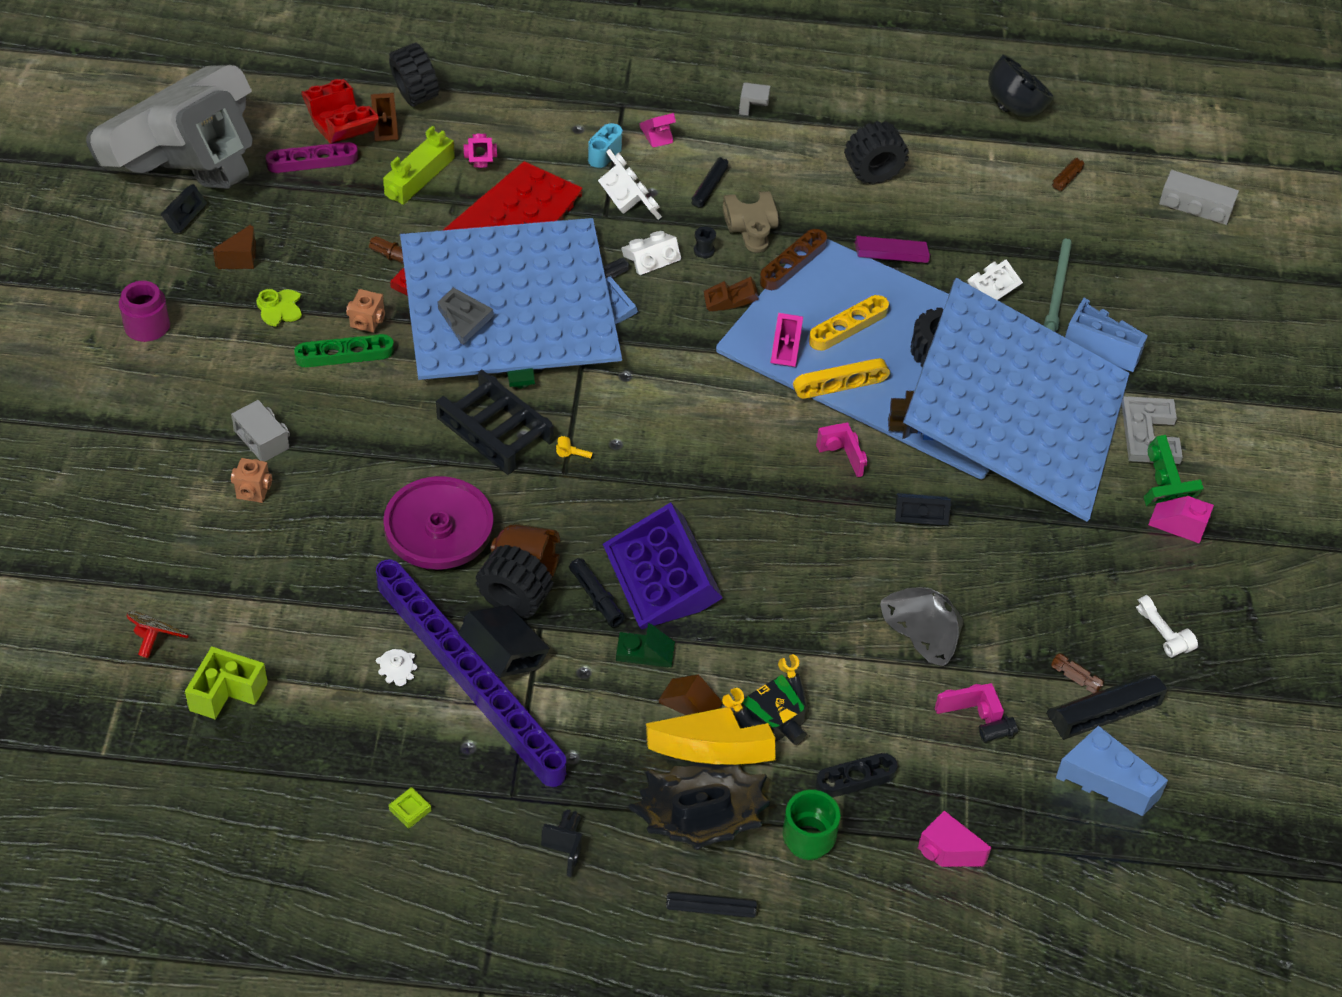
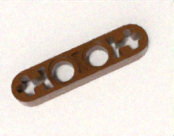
M811 229L761 270V287L771 291L780 288L826 248V233L820 229ZM804 251L807 254L802 256L796 254L795 252ZM783 263H788L792 267L783 268L780 265Z

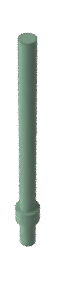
M1070 239L1062 241L1049 313L1044 321V326L1054 332L1059 328L1060 319L1058 314L1072 244Z

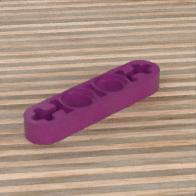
M351 142L273 150L266 155L267 169L273 173L351 165L358 160L357 146ZM323 154L329 155V157L320 158L318 156ZM298 157H305V158H306L305 160H301V161L295 160V159L298 158Z

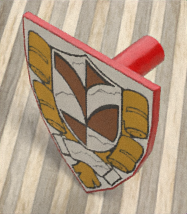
M129 611L126 615L131 622L137 625L134 628V633L143 639L138 655L149 658L158 632L188 638L187 634L177 628L143 613Z

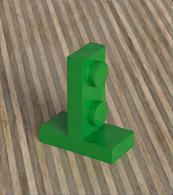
M1156 436L1148 445L1147 452L1149 460L1153 462L1156 471L1155 480L1159 487L1151 488L1143 497L1146 507L1186 496L1196 498L1204 489L1201 479L1181 483L1167 436Z

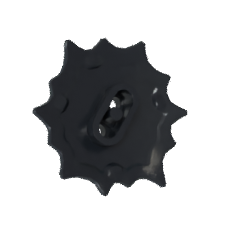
M699 762L686 767L674 766L668 774H659L652 770H647L645 773L648 779V787L639 791L642 800L637 803H631L628 807L649 824L647 827L648 833L665 835L672 841L685 842L693 846L695 850H699L719 841H731L742 831L762 826V821L757 816L770 805V801L762 793L767 775H750L743 772L739 764L721 765Z

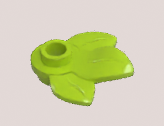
M273 289L261 291L257 298V307L261 310L262 320L270 326H278L281 320L293 322L300 319L302 313L295 302L300 299L301 294L289 289H284L280 292Z

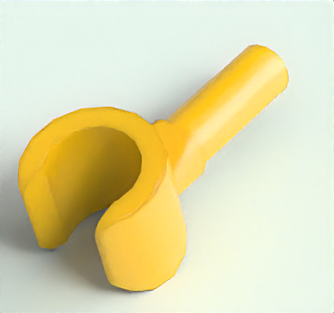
M561 436L558 438L556 452L560 457L575 454L591 459L593 452L571 446V440L568 437Z

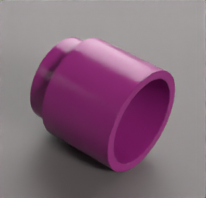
M136 281L130 283L122 290L119 308L125 333L131 339L141 342L153 341L166 334L170 327V320L165 296L158 286L149 281Z

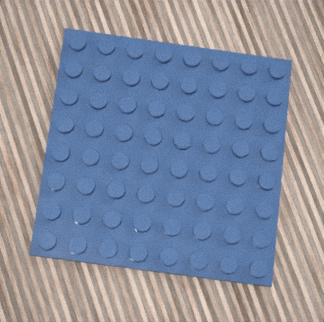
M593 218L400 234L418 380L477 375L481 369L488 374L528 368L542 369L622 361ZM453 287L493 309L494 316L464 345L459 342L438 310V301Z
M956 278L951 287L903 423L1087 522L1091 516L1129 373Z

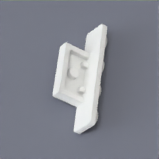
M610 149L606 151L616 166L598 181L618 209L624 214L642 200L659 220L662 217L657 211L660 206L652 196L647 198L648 190L641 182L638 184L635 182L638 177L630 167L627 169L624 167L627 164L620 153L615 155Z

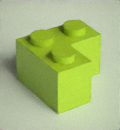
M211 646L185 690L189 711L216 719L228 697L256 705L268 683L265 665L262 662Z

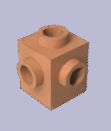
M359 289L353 302H349L346 310L350 320V327L374 333L378 324L383 322L385 316L383 294Z
M240 459L238 467L233 468L231 473V483L235 486L236 498L263 503L267 490L270 489L272 484V474L268 471L267 462L257 459Z

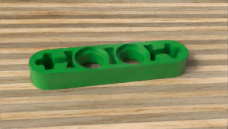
M386 334L304 342L295 347L294 355L296 364L301 367L383 360L390 358L394 354V342ZM354 347L363 348L361 352L351 351V349ZM330 349L338 351L334 355H328L325 352Z

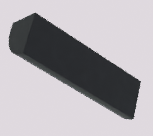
M1147 674L1050 708L1046 714L1061 738L1065 740L1093 730L1097 726L1101 727L1160 706L1167 688L1157 676Z

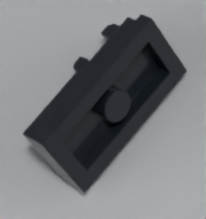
M191 184L161 213V216L173 233H180L207 202L195 184Z
M897 493L895 522L948 525L951 498Z

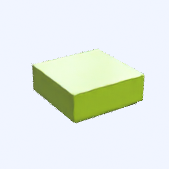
M411 787L389 804V810L409 829L431 812V805Z

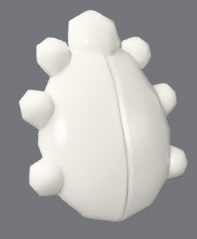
M392 649L385 652L375 660L381 667L378 670L379 675L387 676L385 679L386 683H392L394 680L396 686L401 687L405 685L406 678L408 680L414 678V675L410 673L411 670L415 671L417 669V665L413 664L412 660L415 654L407 653L401 649Z

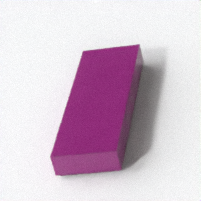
M856 236L855 246L858 257L928 263L930 254L926 242Z

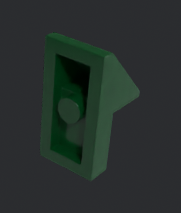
M648 623L646 635L620 632L616 661L672 668L675 641L650 623Z

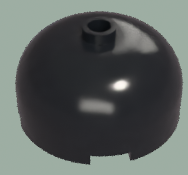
M1002 55L990 70L988 77L989 89L998 101L997 105L1006 113L1010 111L1021 117H1034L1043 112L1054 99L1051 91L1037 77L1022 68V65L1007 55Z

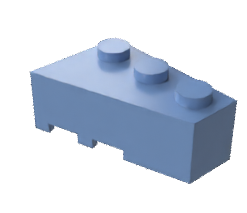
M1083 298L1069 323L1065 338L1123 370L1134 372L1148 335L1123 320L1118 323L1108 317V311L1104 309L1098 311L1089 305L1090 301Z
M1099 726L1062 759L1056 775V779L1063 782L1067 779L1081 785L1082 790L1088 793L1092 790L1108 797L1109 802L1141 816L1160 800L1168 782L1165 777Z

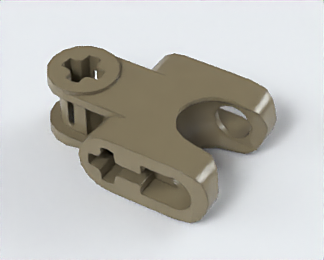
M759 192L760 199L753 204L740 202L735 194L724 195L723 214L729 232H741L745 247L749 251L760 253L767 250L769 246L767 235L770 233V229H777L778 214L771 192Z

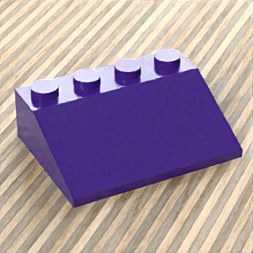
M671 502L603 543L615 574L641 629L647 628L648 623L655 626L699 613L723 598L685 517Z

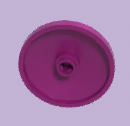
M427 477L407 484L394 494L384 512V533L390 548L404 561L426 569H448L471 561L486 548L493 532V512L485 495L472 484L453 477Z

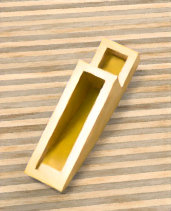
M731 707L646 723L648 749L673 758L699 763L728 765L752 764L775 760V737L769 724L740 729Z

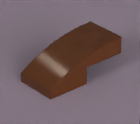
M748 277L731 286H728L724 281L703 291L708 311L733 309L759 300L756 284L752 277Z

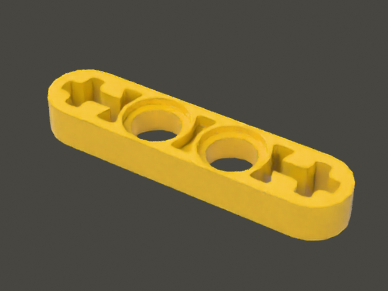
M874 295L811 329L809 345L815 350H826L887 316L889 301L883 296ZM861 315L865 319L856 320L852 316ZM842 325L846 329L839 331L836 330L834 326Z
M872 359L802 374L793 381V387L799 398H811L883 382L889 377L890 370L883 359Z

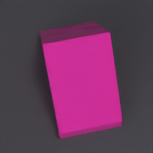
M778 313L770 363L796 367L803 316Z

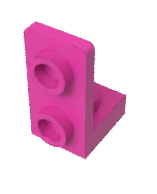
M849 423L818 428L816 446L819 453L844 448L857 478L863 477L864 467L867 466V457L865 452L860 450L858 436L856 432H852Z
M992 683L985 685L975 684L960 690H946L938 694L935 705L937 714L977 706L981 719H985L986 724L1002 720L1004 713Z

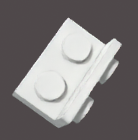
M1007 260L1000 264H997L995 261L984 269L985 273L983 275L978 272L967 280L970 286L996 300L1004 297L1023 283Z

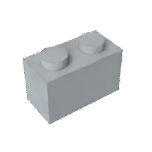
M259 400L231 414L235 433L260 461L265 462L289 449L288 437L290 434L284 423H279L275 419L272 410L269 407L265 408Z

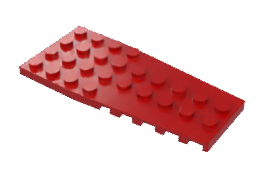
M522 162L442 231L562 221L565 212H570L574 207L576 198L582 196V187L532 164ZM403 268L390 281L392 289L408 296L405 270Z

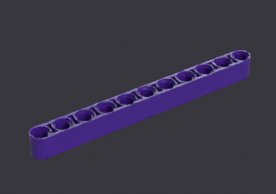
M394 560L381 561L376 567L378 590L540 781L549 787L561 785L566 779V756L480 656L458 634L454 626L401 565Z

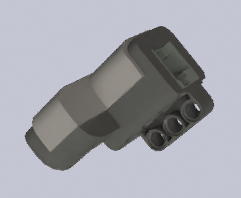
M209 65L92 129L86 137V143L99 166L109 171L144 173L160 165L164 168L192 169L196 179L202 186L230 188L249 176V171L242 158V154L252 145V136L242 114L246 108V95L251 93L252 90L245 75L238 67L232 65Z

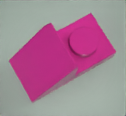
M674 113L651 118L639 123L641 130L652 147L673 142L669 125L676 122Z

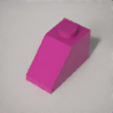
M1190 496L1157 503L1148 525L1200 543L1214 505Z
M945 811L922 832L918 849L921 850L924 857L936 862L941 867L984 866L991 851V847Z

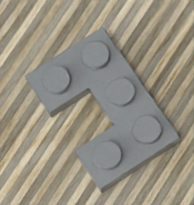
M1123 396L1121 405L1129 461L1151 462L1147 452L1148 445L1156 437L1154 436L1152 424L1175 425L1177 416L1174 399ZM1167 437L1175 464H1181L1183 456L1180 438Z

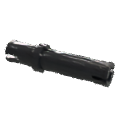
M583 558L573 560L569 565V570L575 575L578 582L593 601V607L596 611L603 614L610 627L619 626L624 621L625 616L616 606L612 594L605 591Z

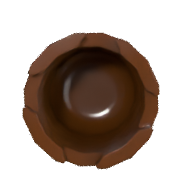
M511 524L504 527L498 537L493 539L491 552L498 546L510 545L511 547H519L537 557L553 577L560 556L555 554L556 543L561 541L556 530L523 524Z

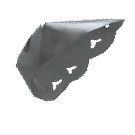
M916 587L892 593L881 600L880 605L884 620L897 632L910 637L915 649L928 662L944 666L949 662L956 649L963 625V618L947 596L931 588ZM945 602L952 606L951 612L946 609ZM888 605L895 607L893 615L890 614L891 609ZM897 622H906L907 628ZM922 641L930 644L929 650L921 643ZM944 654L945 660H943L941 657L936 658V656Z

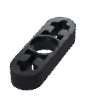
M879 753L822 769L817 775L816 790L822 791L834 798L888 783L895 778L898 766L897 761L890 754ZM879 765H883L884 768H889L888 771H884L883 768H878ZM854 770L860 771L864 774L865 778L860 781L850 778L849 772ZM828 779L830 783H834V786L830 787L828 783H824L825 780Z

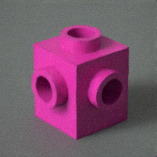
M473 134V138H468V144H464V158H469V164L474 163V168H486L488 163H492L493 158L497 157V144L492 143V138H487V134ZM478 147L484 148V155L478 156L476 149Z

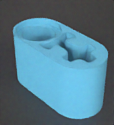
M613 123L606 124L589 140L588 162L593 167L602 168L612 161L606 153L609 149L615 155L621 151L622 128L619 125Z

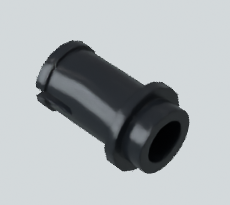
M1006 715L1002 716V720L984 725L981 724L978 727L980 737L984 743L1005 736L1012 738L1013 734L1018 732L1015 719Z

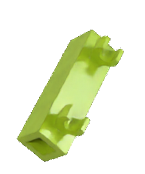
M431 126L426 131L427 139L403 161L400 162V158L396 157L391 162L392 170L383 177L385 196L404 205L455 159L454 140L446 137L444 131L440 133L435 132V127Z

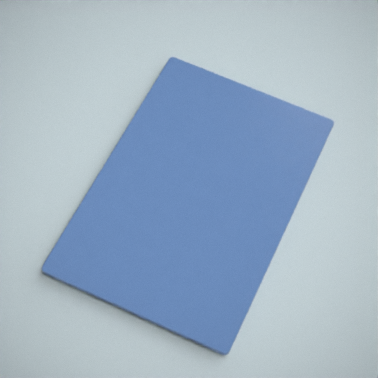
M827 239L826 248L780 288L772 291L764 289L758 296L759 300L751 304L716 346L717 353L791 389H794L793 381L802 374L881 358L886 362L890 370L889 377L883 382L811 398L978 479L985 478L990 471L985 466L935 439L923 440V434L910 433L907 438L902 439V431H888L891 398H905L906 391H914L923 368L920 366L921 363H917L914 360V355L911 354L910 346L916 319H919V315L926 313L929 309L936 310L939 307L944 309L949 296L948 293L871 258L858 257L857 252ZM804 251L796 252V254L802 256L807 254ZM786 263L783 268H790L792 266ZM874 295L883 296L889 301L887 316L826 350H815L809 345L811 329ZM778 313L803 316L796 367L770 363ZM861 315L852 316L856 320L865 319ZM842 325L834 326V328L839 331L846 329Z

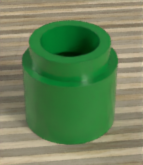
M818 790L801 791L789 800L786 807L782 834L785 844L795 856L805 860H815L824 856L833 848L840 822V809L836 801L830 795ZM812 826L821 833L805 832L800 827Z

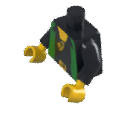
M791 654L789 655L791 667L786 665L784 658L778 662L779 669L786 672L787 677H784L782 674L745 698L741 689L733 688L731 689V694L734 696V701L727 694L723 696L722 702L726 707L734 708L733 714L741 728L768 723L774 734L775 742L786 736L793 745H797L807 735L800 727L804 723L807 704L800 675L795 673V669L799 666V659L796 655Z

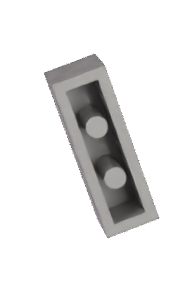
M1171 170L1159 204L1227 225L1239 190Z

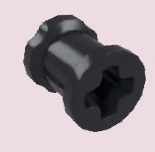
M699 227L695 231L694 237L697 242L693 252L697 257L707 259L712 257L715 252L713 242L716 239V232L711 227Z

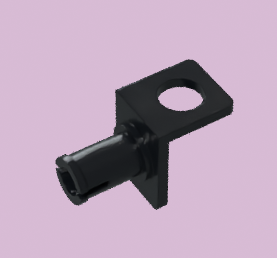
M570 809L563 811L558 827L544 824L541 835V845L543 847L569 853L567 877H572L580 857L583 833L576 832L581 816L576 811H573L571 819H568L571 813Z

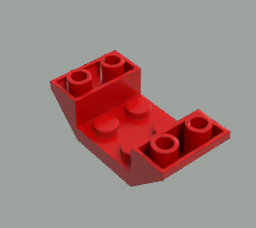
M335 79L329 84L312 86L308 90L301 92L314 126L330 144L374 131L379 119L378 114L370 106L358 107L355 104L353 88L345 79Z

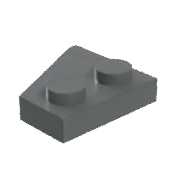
M454 287L438 301V310L459 342L463 345L494 316L492 308Z

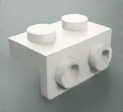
M664 231L654 232L650 234L649 238L644 240H632L629 242V245L621 248L623 257L634 261L636 272L640 275L681 259L676 237L666 234Z

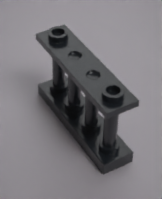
M481 369L478 371L479 387L455 403L448 400L445 396L436 400L437 419L509 475L516 470L515 457L517 452L538 437L542 438L549 445L553 443L554 427L548 418L541 416L500 384L494 376L487 374ZM484 395L495 401L474 417L468 416L463 412L464 409ZM503 408L512 415V417L492 431H487L481 426L482 423ZM520 423H523L530 429V431L511 445H505L499 440L500 437Z

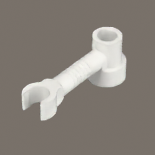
M1148 595L1137 599L1140 605L1136 606L1138 612L1149 619L1167 641L1163 644V648L1170 658L1183 652L1189 653L1198 648V642L1193 632L1189 629H1184L1174 633L1158 614L1157 608Z

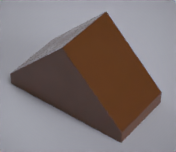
M394 93L371 94V106L379 118L374 129L375 141L398 140Z
M252 225L247 226L213 248L215 266L218 269H254L256 240Z
M697 674L671 679L659 698L658 703L684 715H691L720 709L723 702L702 677Z

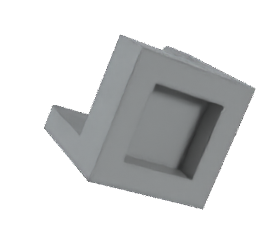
M743 82L739 115L748 116L750 104L768 106L770 86Z

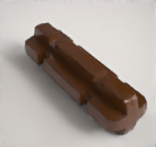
M1074 158L1053 179L1052 187L1058 191L1063 190L1077 173L1083 169L1084 161Z
M1058 653L1054 657L1051 664L1054 669L1059 672L1063 670L1065 676L1082 687L1086 685V689L1092 693L1099 692L1102 689L1104 681L1096 675L1092 677L1090 671L1073 660L1069 662V658L1062 653Z

